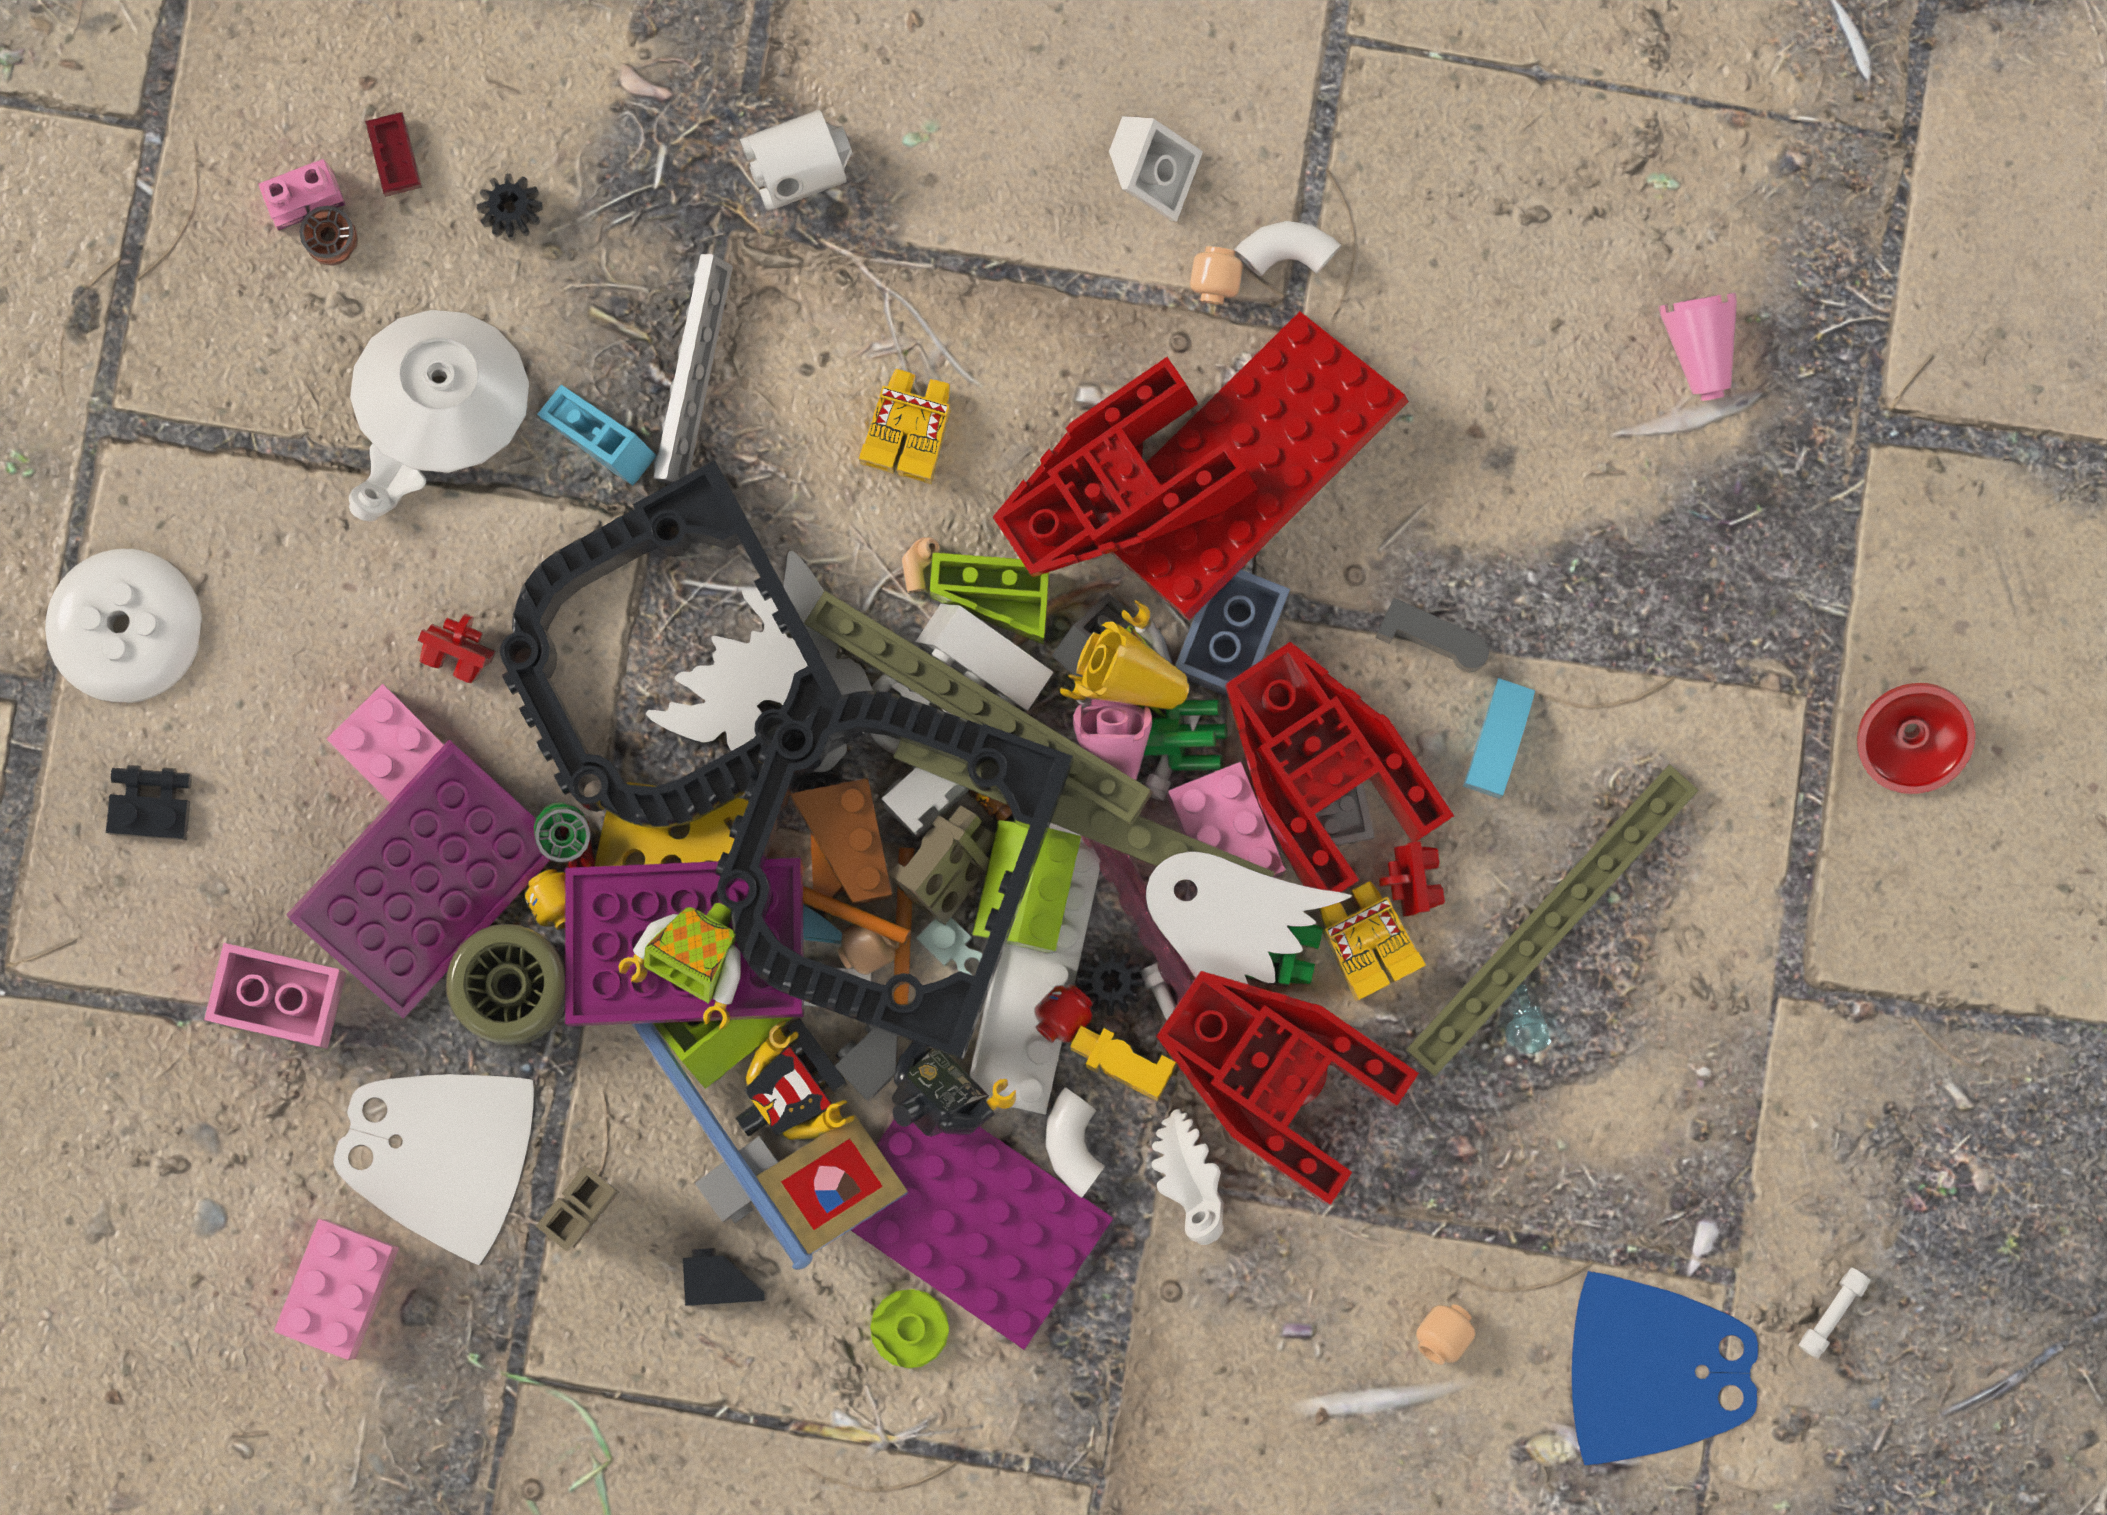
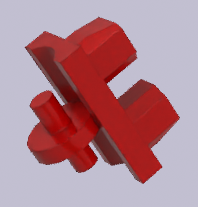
M467 613L462 616L459 622L447 617L443 628L431 624L427 630H421L418 641L423 643L419 660L421 663L439 669L443 666L447 654L454 656L459 660L453 676L467 683H472L477 679L482 669L492 662L496 651L478 644L483 636V632L471 628L474 616Z
M1421 841L1394 847L1395 861L1388 862L1389 876L1379 878L1378 880L1379 887H1391L1393 901L1401 900L1403 917L1430 912L1431 908L1443 905L1445 903L1443 887L1441 884L1427 885L1425 871L1439 868L1438 849L1421 846Z

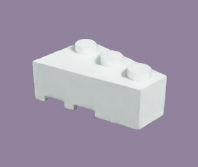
M940 604L916 640L917 644L932 653L931 656L949 667H954L967 678L1020 710H1029L1053 674V671L959 605Z
M912 766L914 770L903 780L899 778L884 793L885 796L882 798L886 810L918 840L932 827L931 823L938 815L942 817L969 789Z

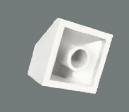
M1122 116L1109 150L1121 188L1164 217L1177 222L1203 151L1153 118Z

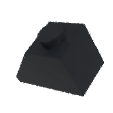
M715 1248L692 1249V1257L683 1258L685 1306L767 1301V1292L725 1255L716 1256Z

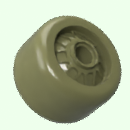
M499 924L484 928L467 938L459 946L451 959L446 978V991L450 1007L456 1018L468 1031L484 1040L500 1045H520L534 1041L551 1030L565 1010V961L557 948L549 940L529 928L514 924ZM509 976H517L521 982L520 991L513 997H505L501 990L502 982Z

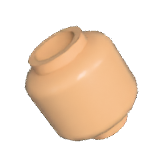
M1206 246L1205 252H1200L1194 257L1190 288L1194 292L1202 294L1201 302L1223 305L1224 298H1233L1239 293L1243 263L1235 257L1236 251Z
M854 924L842 932V946L838 948V954L846 968L853 967L858 973L867 975L891 963L895 958V949L899 947V943Z
M1452 1304L1451 1307L1444 1305L1434 1306L1417 1329L1416 1337L1419 1342V1351L1426 1358L1439 1365H1443L1445 1362H1457L1475 1337L1474 1327L1470 1323L1471 1315L1456 1304Z

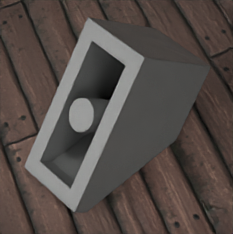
M1107 593L1073 625L1052 656L1067 671L1082 677V675L1076 673L1081 652L1093 632L1101 634L1106 629V627L1101 626L1105 622H1114L1127 629L1132 624L1122 617V611H1127L1132 618L1136 615Z

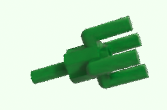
M1185 700L1173 709H1165L1166 717H1152V727L1144 755H1168V766L1173 771L1223 769L1222 755H1185L1186 747H1212L1216 745V739H1227V724H1197L1194 731H1192L1191 725L1184 724L1183 716L1220 715V700Z

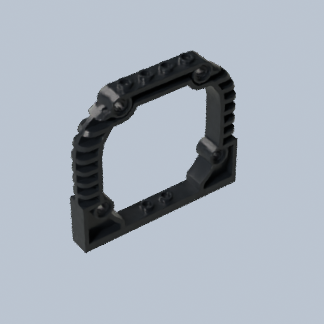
M715 460L632 504L634 510L615 518L610 523L595 529L586 536L578 538L562 549H558L542 563H539L520 589L512 617L513 633L503 640L500 647V656L508 671L502 674V677L512 695L519 692L525 704L519 708L530 728L537 727L542 738L536 742L547 762L553 759L560 772L554 774V777L564 795L571 793L589 811L599 812L606 809L623 821L647 828L681 826L696 821L743 796L752 777L757 779L763 764L758 763V757L765 740L772 741L768 739L770 728L790 720L803 722L816 708L834 698L842 696ZM671 526L679 527V533L674 539H662L665 529ZM692 543L714 545L726 550H731L743 544L760 578L754 580L757 589L764 601L772 598L778 611L772 613L777 626L782 634L790 632L808 666L794 673L791 688L781 709H769L758 716L754 728L756 736L753 739L678 780L656 787L628 785L621 773L609 760L600 755L589 754L550 679L556 669L558 655L548 633L549 626L560 606L581 588L652 550L659 549L666 556L676 557L688 551ZM531 648L529 659L522 663L515 662V656L520 649ZM801 733L790 734L785 740V749L791 752L801 750L805 745V736ZM863 733L833 740L828 753L863 735ZM592 781H600L601 789L599 793L592 797H585L584 790L586 785Z
M859 691L844 694L816 708L803 722L790 720L782 723L775 731L772 741L765 740L761 748L758 763L763 764L758 778L752 777L747 785L744 800L749 801L744 815H737L733 822L729 837L734 838V842L729 854L722 853L715 872L716 875L720 876L717 886L718 898L724 906L731 910L732 927L734 934H736L735 939L744 959L762 980L780 992L963 1060L1072 767L1073 756L983 723L981 725L909 698L883 691ZM861 732L885 735L961 762L968 766L969 777L976 788L986 792L998 790L1008 804L1016 824L1029 829L1013 872L1006 870L998 892L1004 894L1000 908L992 907L984 930L989 931L990 935L975 976L958 971L937 982L922 985L916 977L911 974L902 973L893 976L886 985H882L799 955L781 944L767 925L765 918L771 904L772 888L769 878L762 869L797 776L809 774L817 769L825 759L833 740ZM792 733H801L806 739L803 748L796 752L785 749L786 738ZM987 760L996 762L1000 767L997 776L989 780L982 779L977 774L979 765ZM738 881L746 882L749 886L748 896L743 901H732L728 894L731 885ZM909 984L915 988V999L909 1005L897 1004L894 1000L895 990L900 985Z

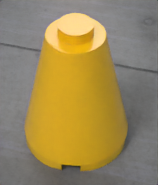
M1105 622L1101 626L1106 627V629L1101 634L1093 632L1081 652L1076 672L1082 675V686L1076 684L1077 690L1081 695L1090 699L1163 709H1173L1177 705L1182 704L1187 698L1189 684L1187 683L1186 674L1121 625L1114 622Z

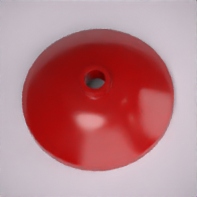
M1930 683L1905 684L1887 691L1877 698L1866 710L1857 732V751L1866 772L1881 786L1904 794L1930 792L1952 781L1965 768L1975 746V725L1964 702L1950 690ZM1908 725H1917L1914 731L1905 732V728Z

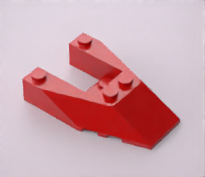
M1168 357L1070 422L1065 428L1067 433L1052 451L1048 449L1041 457L1040 466L1026 482L1024 479L993 515V519L1032 577L1154 539L1226 511L1258 489L1247 469L1227 441L1163 485H1160L1135 448L1137 445L1198 405L1186 382Z
M1289 642L1226 683L1225 687L1259 805L1303 886L1343 892L1359 881V879L1315 814L1369 779L1412 842H1417L1455 815L1389 718L1371 708L1360 699L1361 696L1352 689H1347L1329 675V671L1292 642Z
M1204 971L1198 973L1156 1035V1038L1233 1139L1293 1183L1328 1205L1332 1204L1353 1172L1288 1128V1125L1327 1067L1332 1065L1389 1106H1398L1419 1074L1321 1005Z

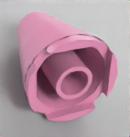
M1736 293L1727 294L1728 302H1722L1721 295L1677 302L1673 304L1674 311L1670 312L1668 304L1659 306L1661 318L1692 394H1701V401L1725 397L1724 389L1731 388L1737 307Z
M1091 699V705L1083 709L1082 704L1079 705L1073 715V726L1079 746L1134 780H1137L1152 727L1150 709L1147 706L1143 710L1133 704Z

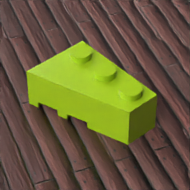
M933 553L930 581L931 599L943 604L959 605L979 619L1044 645L1049 572L1032 577L1022 561L1015 558Z

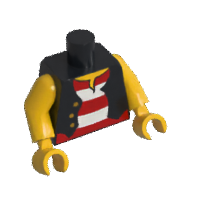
M782 1020L771 1028L769 1037L755 1052L745 1076L748 1086L744 1091L753 1102V1105L735 1117L741 1128L749 1137L768 1123L777 1136L783 1134L789 1140L816 1139L836 1127L854 1121V1115L843 1118L840 1114V1107L846 1104L847 1101L842 1100L832 1104L805 1064L789 1045L797 1039L798 1032L795 1031L789 1037L784 1036L781 1027L786 1023V1020Z

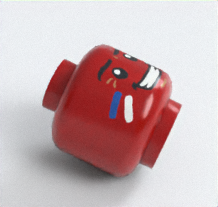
M1069 984L1067 987L1056 985L1034 1008L1035 1017L1039 1022L1035 1028L1051 1043L1056 1039L1064 1043L1072 1042L1080 1026L1086 1028L1092 1021L1090 1008L1093 1004L1076 986Z

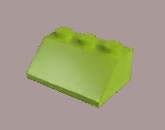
M998 821L973 936L989 938L990 932L984 929L992 907L999 909L1004 894L998 892L1006 870L1013 872L1029 830L1017 825L1015 822ZM1051 828L1048 829L1007 944L1044 953L1056 951L1081 841L1080 835Z
M793 1017L730 1020L729 1024L723 1029H719L722 1020L710 1021L709 1024H705L704 1021L653 1024L682 1063L706 1089L769 1037L771 1028L782 1020H786L787 1023Z

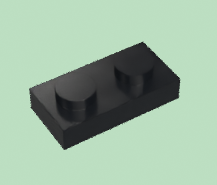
M800 1018L787 1027L791 1034L795 1031L798 1032L797 1039L790 1043V1046L799 1058H802L804 1055L809 1057L815 1066L809 1072L822 1090L830 1087L836 1093L847 1085V1082Z

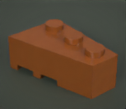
M868 778L791 793L792 802L824 854L851 904L855 906L892 898Z

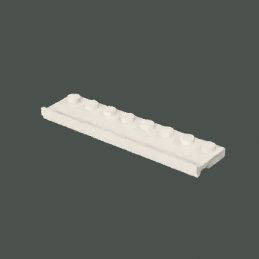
M1052 823L1049 826L1051 829L1076 834ZM1081 836L1056 951L1044 953L1006 943L987 995L970 1071V1077L989 1095L988 1099L993 1096L992 1087L994 1083L999 1079H1007L1008 1086L999 1095L1003 1097L1008 1096L1016 1090V1101L1012 1108L1046 1115L1062 1041L1056 1039L1051 1043L1036 1030L1035 1026L1039 1022L1035 1017L1034 1008L1054 986L1063 985L1067 987L1069 984H1075L1105 848L1103 844Z

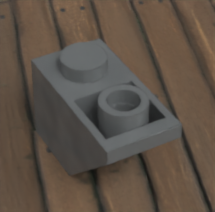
M867 1024L864 1029L868 1034L858 1044L852 1039L836 1054L840 1061L835 1067L869 1102L895 1076L898 1036Z

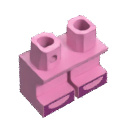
M324 159L258 183L271 219H273L278 231L302 222L308 213L306 206H309L310 211L322 206L339 208L346 205L335 174Z

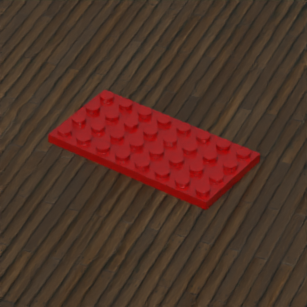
M1299 311L1146 462L1160 485H1163L1227 441L1247 469L1258 489L1226 511L1154 539L1111 552V554L1187 620H1190L1409 402L1406 395Z

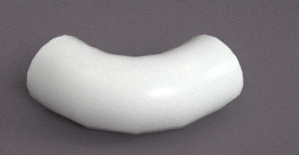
M1283 221L1259 228L1241 241L1234 251H1236L1235 255L1258 276H1262L1276 262L1286 259L1298 260L1317 274L1332 259L1342 245L1313 225Z
M1064 1088L1047 1119L1046 1149L1054 1172L1074 1193L1082 1198L1105 1167L1091 1155L1085 1143V1129L1096 1110L1072 1091Z

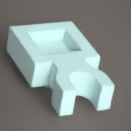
M950 918L946 925L934 919L916 938L944 966L952 959L957 964L958 971L970 975L972 974L965 969V962L970 958H975L980 962L982 957L981 952L971 950L965 946L972 937L952 918Z

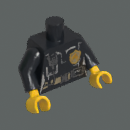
M912 1041L898 1060L894 1076V1083L897 1089L892 1095V1101L896 1105L892 1111L894 1120L903 1127L914 1123L926 1136L932 1137L940 1133L955 1135L971 1134L995 1115L994 1110L996 1108L1008 1109L1015 1104L1016 1090L1008 1096L1003 1097L999 1095L1001 1091L1007 1088V1079H999L994 1083L992 1087L993 1096L988 1099L989 1095L946 1053Z

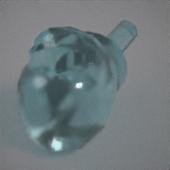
M1520 985L1517 987L1521 1009L1513 1012L1514 1019L1506 1027V1040L1508 1045L1515 1046L1521 1054H1533L1541 1052L1549 1046L1550 1035L1540 1007L1530 1006L1526 985Z

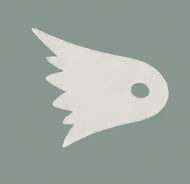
M1201 852L1180 853L1164 860L1151 874L1146 888L1147 905L1154 922L1180 954L1195 978L1200 971H1204L1248 984L1245 974L1267 983L1275 982V970L1268 951L1280 954H1294L1302 951L1301 944L1287 926H1309L1316 923L1313 918L1303 911L1333 905L1352 897V895L1320 890L1286 882L1247 869L1221 857ZM1187 879L1194 882L1198 889L1196 897L1190 901L1178 899L1174 894V886L1178 881Z

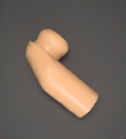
M932 537L918 539L902 558L907 593L926 590L923 570L932 561L933 553H939L940 551L939 543Z

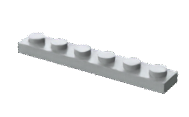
M711 254L700 255L699 264L694 273V288L691 302L686 310V326L683 340L678 348L679 359L675 378L670 386L671 397L667 416L663 420L660 449L654 462L655 472L653 478L667 485L690 473L733 268L729 263Z

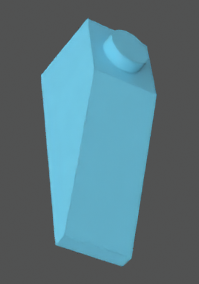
M563 385L558 387L537 414L583 451L632 486L657 456L636 434Z

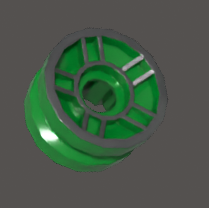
M558 802L544 807V810L536 817L534 836L540 852L548 859L557 862H569L580 857L587 849L590 841V828L583 811L575 805L572 806L564 802ZM566 826L569 829L565 840H561V837L554 833L557 827Z

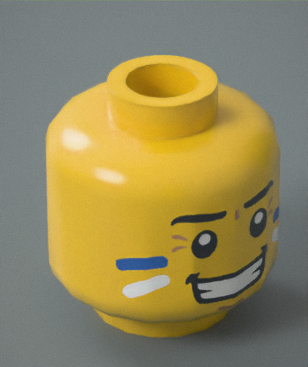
M549 869L536 875L528 883L529 889L525 893V899L537 923L541 926H555L556 930L565 928L566 873Z

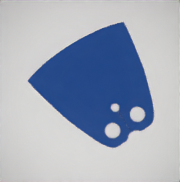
M1588 1271L1578 1303L1572 1349L1573 1413L1577 1440L1584 1465L1603 1464L1676 1449L1726 1432L1751 1418L1757 1408V1388L1752 1383L1750 1374L1744 1373H1750L1752 1365L1758 1358V1341L1754 1331L1738 1319L1683 1295L1639 1282ZM1729 1335L1737 1336L1744 1345L1742 1356L1733 1361L1726 1360L1719 1352L1720 1341ZM1705 1365L1708 1368L1709 1374L1705 1379H1700L1696 1376L1695 1369L1697 1366ZM1727 1385L1736 1386L1743 1393V1403L1736 1410H1725L1718 1401L1720 1390Z

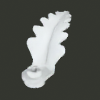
M373 443L370 446L371 474L365 482L355 487L349 495V509L351 513L357 518L368 522L377 520L378 517L395 508L403 495L422 489L426 483V478L421 473V470H413L383 455Z
M1175 1109L1169 1118L1162 1121V1124L1166 1127L1158 1129L1156 1135L1163 1140L1152 1144L1154 1151L1164 1154L1163 1157L1155 1159L1151 1163L1154 1170L1166 1175V1177L1157 1182V1189L1161 1194L1184 1207L1186 1212L1185 1233L1189 1239L1200 1245H1208L1216 1241L1224 1229L1222 1224L1224 1202L1217 1192L1221 1172L1216 1164H1205L1209 1152L1208 1146L1206 1144L1195 1146L1199 1138L1198 1129L1195 1128L1190 1131L1194 1125L1193 1120H1187V1113H1182L1180 1109Z

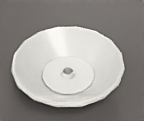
M429 310L399 318L370 339L354 365L350 400L360 430L383 455L413 470L450 473L482 464L510 443L526 416L529 381L519 352L496 327L467 313ZM443 376L446 380L443 383H435L433 378Z

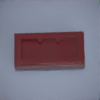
M399 112L365 121L384 196L388 197L423 188L404 113Z

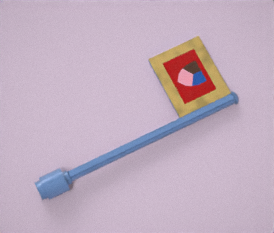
M632 1024L793 1262V1269H804L811 1263L813 1259L812 1254L908 1193L856 1115H854V1121L824 1133L755 1176L653 1024Z

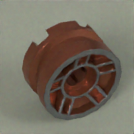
M317 207L307 213L301 222L299 231L301 243L310 256L320 264L330 266L341 264L350 258L349 256L357 247V230L347 214L337 207ZM332 228L336 233L335 238L329 242L322 240L321 237H324L329 232V229Z

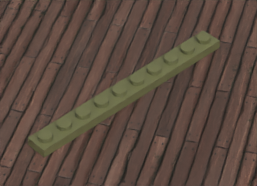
M825 590L804 622L810 629L947 713L981 725L983 723L1072 755L1074 761L1065 785L1131 826L1153 793L1151 789Z
M900 740L894 754L895 759L1008 805L998 790L986 792L976 788L969 777L967 765ZM983 761L977 769V774L982 779H993L999 773L1000 767L994 761ZM1066 785L1063 788L1051 821L1054 825L1156 867L1173 855L1185 852H1201L1221 857L1270 877H1273L1275 873L1141 816H1138L1131 826Z
M1669 764L1405 1051L1429 1074L1435 1077L1699 790Z

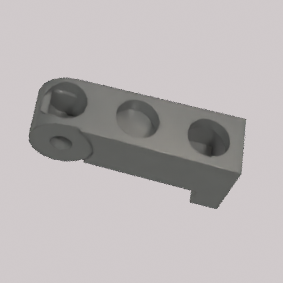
M1393 598L1375 637L1390 644L1394 634L1453 659L1457 668L1468 673L1481 669L1489 656V647L1480 636L1396 598Z

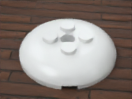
M114 549L95 554L83 560L61 580L51 597L47 609L45 624L46 640L56 667L74 687L102 701L134 703L150 699L165 692L187 672L199 648L198 642L202 613L198 598L191 584L171 563L157 555L142 550ZM128 615L130 624L126 631L114 633L113 624L116 617Z

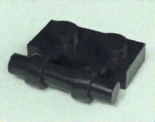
M128 765L127 768H112L111 783L125 784L126 791L125 795L109 794L106 823L107 834L187 840L190 801L175 799L176 788H191V773L177 772L176 768L165 767L162 771L142 770V767L139 765ZM141 785L161 787L160 798L141 797Z

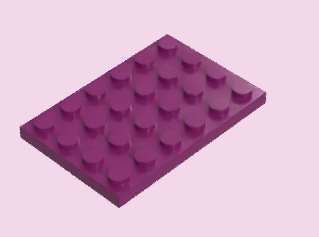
M448 740L295 904L286 916L404 1019L448 971L451 959L459 946L474 933L489 927L550 859L540 852L534 836L536 818L452 741Z
M801 858L766 859L762 870L770 880L772 898L765 921L781 944L804 957L803 861ZM719 861L566 868L565 1024L568 1027L704 1021V1012L715 1004L716 1000L713 997L707 1003L647 969V975L643 981L638 983L631 982V978L637 970L636 965L632 964L628 972L622 974L619 971V964L627 957L633 958L635 955L633 949L650 923L672 914L679 915L687 907H692L707 915L715 903L723 904L718 898L717 893L720 876L715 874ZM743 881L732 884L729 888V898L735 902L743 901L749 894L748 884ZM732 921L728 925V928L733 930ZM735 939V946H736V947L738 948V950H739V947H738L737 942H736V939ZM740 951L741 977L732 1004H727L726 1006L730 1014V1020L804 1017V1001L780 992L767 984L751 969ZM718 1010L712 1012L710 1021L723 1019L721 1012Z
M893 1120L876 1146L908 1193L851 1229V1231L1025 1350L1113 1217L1085 1198L1078 1196L1069 1187L981 1127L968 1135L940 1133L929 1137L914 1123L903 1127Z

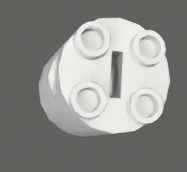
M820 110L740 139L747 160H755L749 162V168L757 188L765 186L759 192L767 212L847 182L844 169L849 157L853 155L848 138L842 126L835 127L826 123Z

